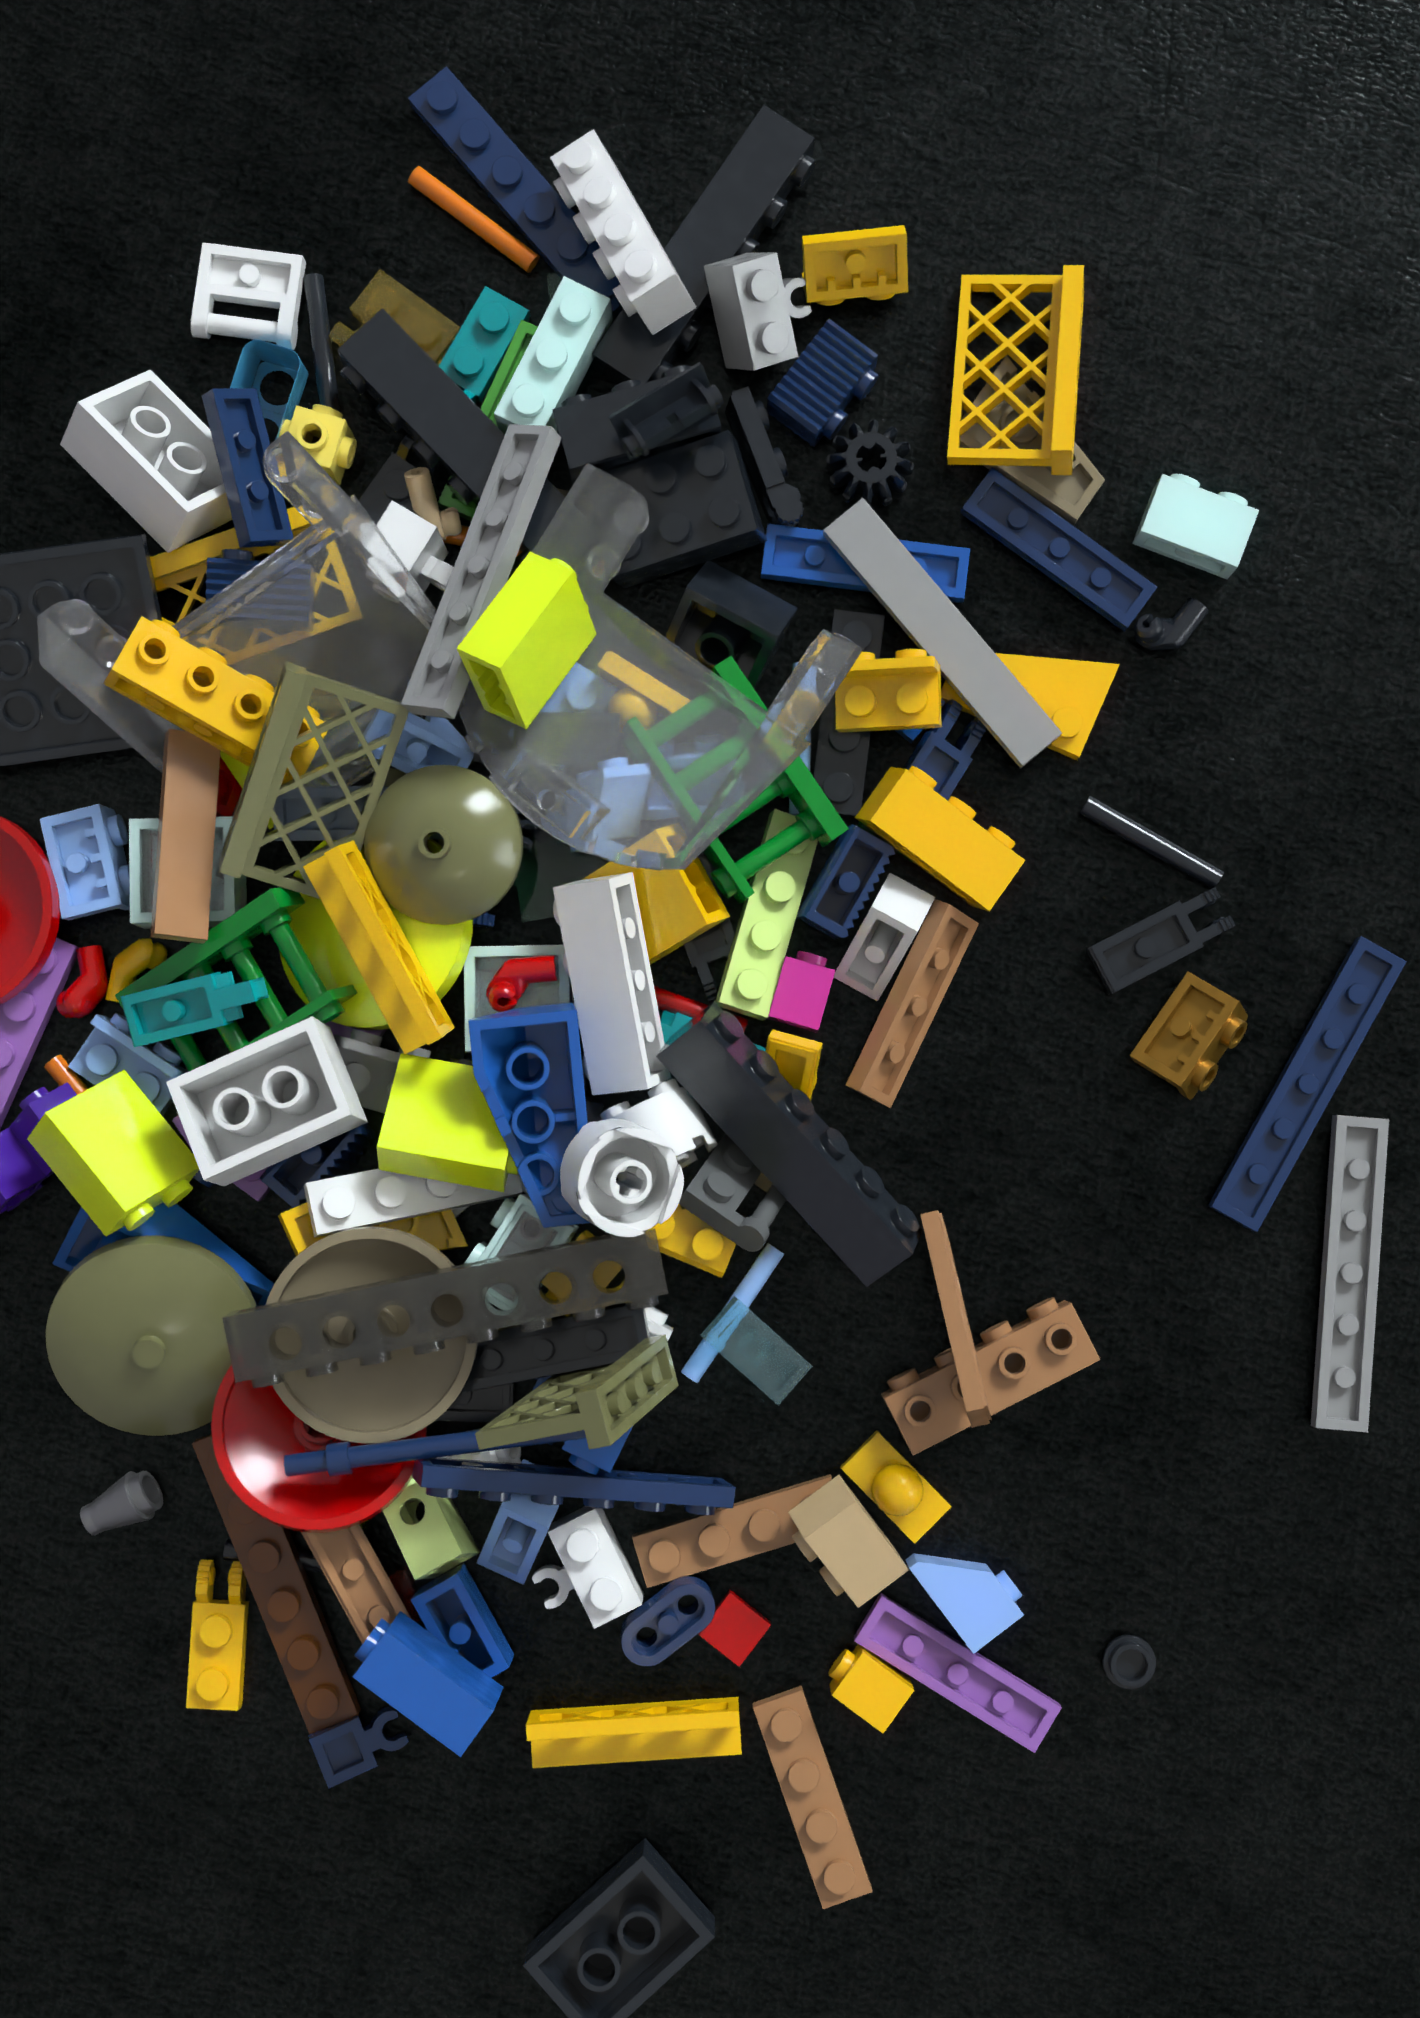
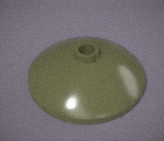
M433 765L405 774L392 783L379 797L377 806L365 830L364 853L366 864L386 901L395 909L410 918L425 923L440 925L458 924L485 914L496 906L508 893L520 869L523 854V835L519 818L513 805L503 791L492 781L475 771L463 767ZM435 833H439L444 839V846L438 853H432L427 845L429 837Z

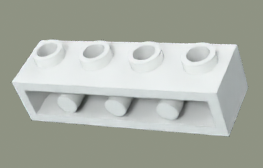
M594 129L551 156L550 158L561 176L553 181L569 209L575 205L579 208L580 212L573 216V219L588 244L595 240L598 242L600 248L592 254L608 280L615 276L618 278L620 285L612 290L628 317L638 312L651 334L654 335L695 309V303Z
M633 872L578 880L553 887L555 897L553 913L556 922L561 928L565 949L563 965L571 981L574 1006L577 1009L578 1027L584 1049L583 1070L585 1076L590 1081L592 1095L645 1090L670 1079L669 1070L656 1057L665 1043Z

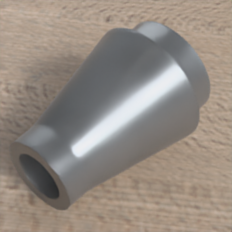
M130 1471L94 1501L81 1508L80 1517L82 1523L91 1535H97L106 1530L150 1520L154 1517L155 1511L163 1506L162 1492L157 1481L149 1472L141 1471L135 1473Z

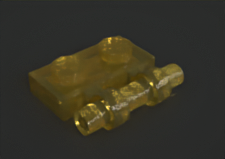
M379 269L350 307L352 315L361 321L363 325L383 308L438 366L461 328L381 269ZM338 322L331 330L329 339L341 346L358 330L352 331L343 323Z

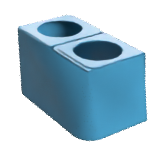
M252 340L242 349L230 388L257 389L263 417L274 421L279 428L274 443L271 444L274 461L280 464L282 450L278 448L279 434L286 419L292 420L296 405L299 406L309 373L295 351L262 340ZM283 371L293 378L294 384L288 403L277 406L269 404L263 399L260 385L263 378L270 372Z

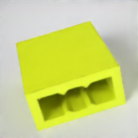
M529 552L459 644L457 651L484 710L527 729L597 635L589 614V607L579 587L576 572L571 566L560 559L552 558L549 560Z
M400 1053L377 1144L379 1170L504 1192L508 1174L518 1175V1170L475 1079L473 1066Z
M125 1070L45 1112L27 1138L106 1237L123 1226L129 1231L136 1229L154 1214L155 1210L153 1208L163 1202L169 1208L181 1201L192 1191L193 1187L189 1182L199 1171L194 1154Z

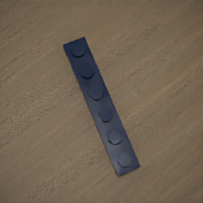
M446 66L408 97L411 108L562 280L565 276L610 298L612 316L615 319L623 307L612 289L620 285V282L616 276L608 280L592 253L600 248L598 242L595 240L590 244L587 243L573 219V216L576 215L574 211L567 207L560 195Z
M1362 936L1354 940L1209 1202L1208 1207L1252 1232H1258L1407 961Z
M438 1457L414 1460L412 1478L418 1485L426 1488V1494L434 1497L456 1498L458 1497L459 1490L479 1491V1498L506 1502L511 1500V1493L531 1495L532 1502L546 1505L563 1504V1497L583 1498V1505L604 1509L614 1508L615 1500L634 1502V1508L650 1512L665 1511L666 1504L685 1505V1512L697 1515H715L716 1507L733 1508L736 1487L718 1477L611 1470L609 1473L603 1469H599L597 1475H594L578 1467Z

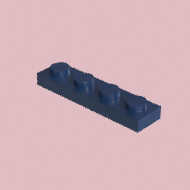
M993 467L961 509L960 513L1124 632L1157 589L1155 584Z

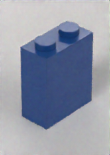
M401 1611L391 1624L381 1618L354 1655L363 1662L354 1674V1679L459 1757L463 1755L494 1712L503 1690L502 1685Z

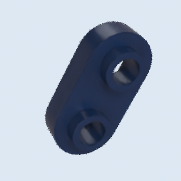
M683 1576L677 1578L630 1613L620 1628V1640L625 1656L631 1662L640 1666L659 1664L711 1623L715 1614V1602L709 1586L697 1577ZM685 1595H692L696 1598L695 1602L688 1607L680 1606L678 1602ZM644 1627H650L655 1630L654 1634L649 1638L643 1639L637 1636L638 1631Z

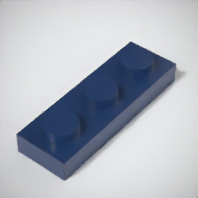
M212 388L202 395V400L239 547L285 545L292 541L294 537L257 389Z

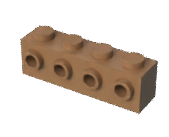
M1051 1297L1027 1309L1028 1319L1012 1327L1008 1321H1003L980 1333L983 1342L974 1347L991 1416L1100 1360L1072 1303L1065 1300L1057 1303L1055 1298ZM951 1348L934 1357L936 1366L920 1374L917 1373L915 1368H911L889 1379L887 1383L890 1389L881 1393L912 1455L971 1426L966 1413Z

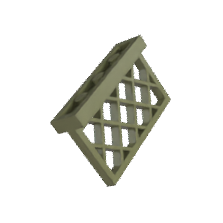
M285 661L219 858V873L239 879L241 875L320 899L303 866L320 858L332 848L353 840L361 853L368 821L377 806L409 711L400 702L308 672L305 667ZM317 688L335 694L345 713L316 726L307 709L313 689ZM345 698L362 704L350 709ZM373 708L394 714L389 732L367 743L355 717ZM305 717L310 730L298 735L303 718ZM349 720L362 746L333 759L321 734ZM315 737L328 763L299 776L290 759L293 748ZM384 745L377 762L372 751ZM366 754L375 770L373 779L370 784L350 792L338 767ZM288 768L293 780L282 784L286 769ZM333 771L345 796L317 809L304 784ZM298 787L311 812L282 825L274 810L276 799L278 796ZM366 796L362 811L360 812L355 800ZM350 804L358 820L355 831L337 841H333L321 817ZM271 817L277 829L265 834ZM315 820L328 845L300 858L288 833ZM279 837L284 841L294 860L277 870L255 864L260 847ZM299 870L303 879L288 874Z
M666 1334L645 1338L613 1364L550 1377L475 1433L479 1450L582 1430L585 1431L589 1450L611 1446L679 1386Z

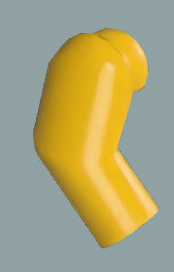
M142 938L136 940L120 952L113 960L105 1000L119 1003L115 996L118 992L135 982L137 975L146 970V968L154 969L167 960L166 947L161 943H153L150 938Z

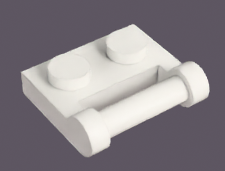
M202 243L191 316L192 336L209 339L214 334L276 342L279 346L294 350L297 343V322L306 261L303 255ZM214 301L279 309L278 322L214 314Z

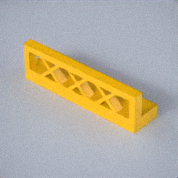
M355 841L338 845L325 852L320 858L303 866L403 1053L407 1054L425 1044L429 1045L453 1030L455 1027Z
M738 1697L531 1710L526 1723L527 1741H531L532 1768L742 1755Z

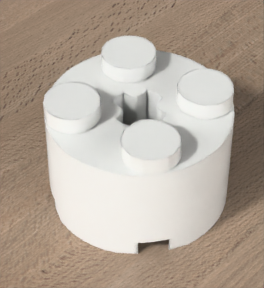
M676 1079L665 1081L653 1087L647 1092L650 1098L633 1107L630 1106L628 1101L608 1108L600 1114L602 1120L623 1119L631 1121L661 1135L672 1146L678 1163L682 1168L698 1160L694 1150L705 1144L708 1153L717 1146V1142L697 1101L684 1087H679ZM619 1172L617 1175L618 1180L625 1181L627 1172Z
M606 1119L584 1125L568 1145L560 1169L561 1193L572 1209L582 1218L605 1232L621 1237H635L644 1234V1231L651 1229L658 1223L662 1224L677 1208L684 1186L682 1167L679 1165L669 1142L656 1132L623 1119ZM619 1172H627L625 1181H616Z

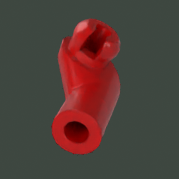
M101 945L76 949L80 976L66 991L61 992L57 997L56 1006L62 1016L66 1018L85 1017L106 996L108 978Z
M548 955L506 960L487 986L486 996L493 1010L498 1012L512 1010L530 983L557 981L555 956Z

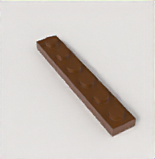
M212 1433L196 1439L192 1443L309 1734L358 1716L361 1710L360 1704L289 1529L280 1527L260 1517L235 1495L219 1468L214 1453Z

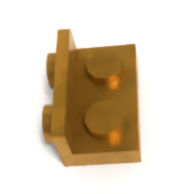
M1187 972L1134 1048L1130 1057L1135 1063L1175 1086L1181 1095L1191 1100L1198 1090L1204 1091L1210 1086L1218 1071L1217 1062L1226 1049H1233L1241 1041L1247 1029L1246 1020L1248 1015L1240 1001L1192 973Z

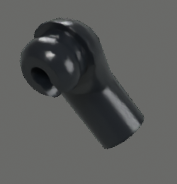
M1189 597L1173 618L1153 619L1152 614L1141 616L1135 623V638L1141 646L1148 650L1181 648L1207 616L1209 610L1197 599Z

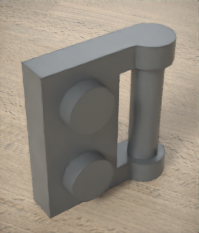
M725 1133L682 1194L679 1204L741 1248L755 1252L759 1251L768 1240L770 1235L769 1227L787 1200ZM753 1184H755L767 1193L752 1216L744 1218L736 1210Z

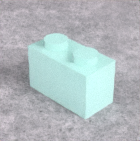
M1162 474L1152 490L1132 544L1228 579L1240 563L1259 510L1247 506L1248 501L1237 494L1230 492L1215 494L1199 488L1200 483L1189 476L1172 474L1170 477Z

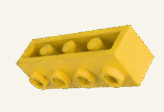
M143 616L138 621L103 683L249 767L274 695L273 686L266 680L252 674H247L246 676L227 666V660L218 652L206 647L198 649L181 639L179 632L171 625L156 619L150 621ZM308 705L307 709L316 726L324 723L320 719V714ZM305 717L303 718L298 735L310 730ZM327 731L321 734V736H322L323 739H324V737H325ZM315 737L293 748L290 759L299 776L306 773L319 748ZM288 768L286 769L282 784L293 780Z

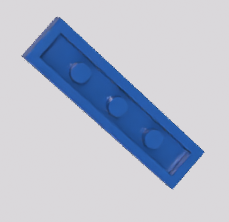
M767 524V541L764 547L761 579L871 592L823 536V530ZM899 540L951 602L963 603L970 548Z

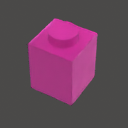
M797 951L796 958L785 956L767 1019L817 1033L836 971L825 967L826 958L803 951Z

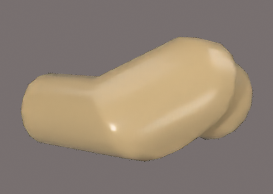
M418 467L407 471L404 477L415 514L435 525L442 540H446V536L459 535L462 532V525L458 510L450 507L440 511L429 469Z

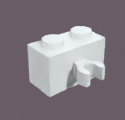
M393 500L359 553L368 568L367 576L375 581L374 587L385 596L399 603L403 597H406L417 604L430 582L440 590L445 591L454 568L444 562L448 551L438 528Z
M585 1506L551 1524L548 1534L564 1566L545 1565L539 1568L532 1576L534 1584L541 1582L545 1578H552L559 1585V1591L545 1599L544 1605L546 1609L560 1606L566 1600L569 1591L575 1588L595 1629L642 1605L644 1597L642 1588L603 1508Z

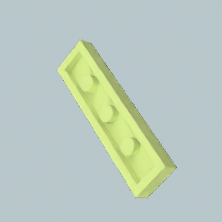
M774 809L769 814L761 845L795 823V816ZM809 839L805 840L751 877L749 885L755 893L744 901L715 1000L720 1007L761 1021L768 1018L818 843L817 839L813 842Z

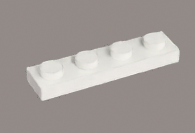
M379 1168L308 1182L304 1185L314 1238L355 1227L373 1226L514 1197L522 1193L519 1175L508 1174L505 1191L499 1192L382 1171Z

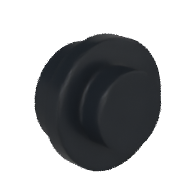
M1121 1635L1116 1637L1106 1646L1103 1653L1102 1663L1107 1677L1121 1688H1139L1145 1685L1155 1672V1654L1150 1645L1138 1636Z

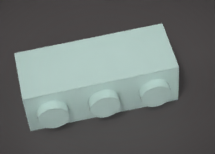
M565 276L563 277L494 412L497 426L504 434L509 424L552 426L557 432L552 409L562 407L561 403L564 400L575 396L593 361L592 353L607 333L613 321L610 298Z

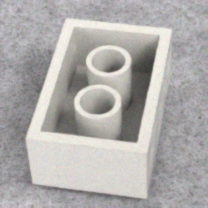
M151 370L77 402L60 445L167 553L233 520L210 429Z
M313 1016L166 1082L203 1180L221 1186L229 1185L368 1123L331 1028Z

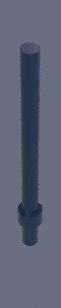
M479 1430L351 1446V1443L347 1441L327 1444L326 1450L285 1455L284 1469L287 1477L328 1472L329 1476L332 1477L353 1474L354 1468L578 1440L585 1439L586 1435L585 1431L582 1430L479 1450L475 1433Z

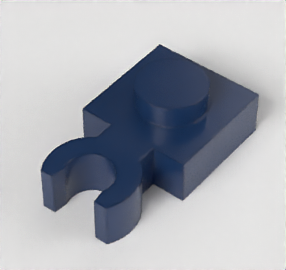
M388 1706L380 1709L374 1715L371 1723L364 1727L359 1716H355L308 1735L328 1789L377 1767L373 1751L380 1748L386 1751H396L403 1748L409 1742L405 1731L391 1737L384 1735L382 1732L386 1722L398 1717L395 1708Z

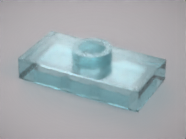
M735 1296L700 1335L777 1405L784 1400L812 1368L809 1362Z

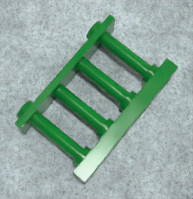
M729 656L714 666L707 678L712 683L708 686V693L647 733L637 718L627 724L623 731L627 740L622 745L635 766L650 765L652 777L715 868L710 873L715 885L727 899L734 896L738 904H740L755 893L747 879L807 839L812 842L817 839L821 846L825 847L849 829L733 657ZM720 709L723 712L730 710L741 726L737 729L738 735L675 776L658 750ZM749 752L752 755L759 753L770 769L766 772L767 779L705 819L688 793ZM777 796L783 799L788 796L799 812L795 816L796 822L734 863L718 839V836Z
M279 887L269 889L209 930L208 940L204 944L190 943L118 992L115 996L123 1008L120 996L215 973L212 966L222 959L225 962L232 961L243 982L264 977L269 997L255 1001L270 1028L251 1042H248L236 1020H233L234 1023L216 1027L228 1050L232 1053L312 1016L326 1024L345 1012L341 1004L356 995L357 991L353 984L327 991L289 925L293 921L290 913L305 904V901L299 892ZM262 932L265 936L271 935L310 1002L289 1017L250 952L253 948L250 940ZM191 1034L170 1039L188 1072L207 1064Z

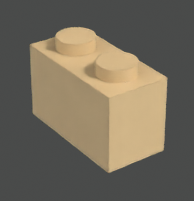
M837 1475L788 1512L799 1530L792 1535V1538L809 1562L819 1557L825 1565L819 1572L834 1594L839 1596L845 1591L858 1608L909 1571L890 1540L840 1475Z

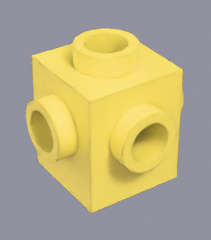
M314 404L312 410L296 405L292 420L286 419L284 421L278 439V448L282 450L281 455L291 471H293L292 474L315 484H322L323 480L337 485L341 484L345 468L349 469L353 463L357 441L354 439L355 437L346 420L342 419V413L320 404ZM313 436L320 438L318 442L311 444Z

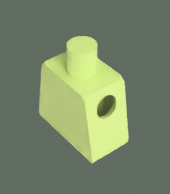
M413 1478L402 1493L383 1510L415 1580L436 1578L480 1553L452 1499L427 1495L426 1488L420 1487ZM422 1501L425 1506V1515L419 1521L416 1516V1508Z

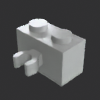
M777 252L745 253L704 266L726 368L755 371L798 357L791 318H803L812 311L810 305L793 306L791 303V293L795 288L806 285L804 278L782 279Z

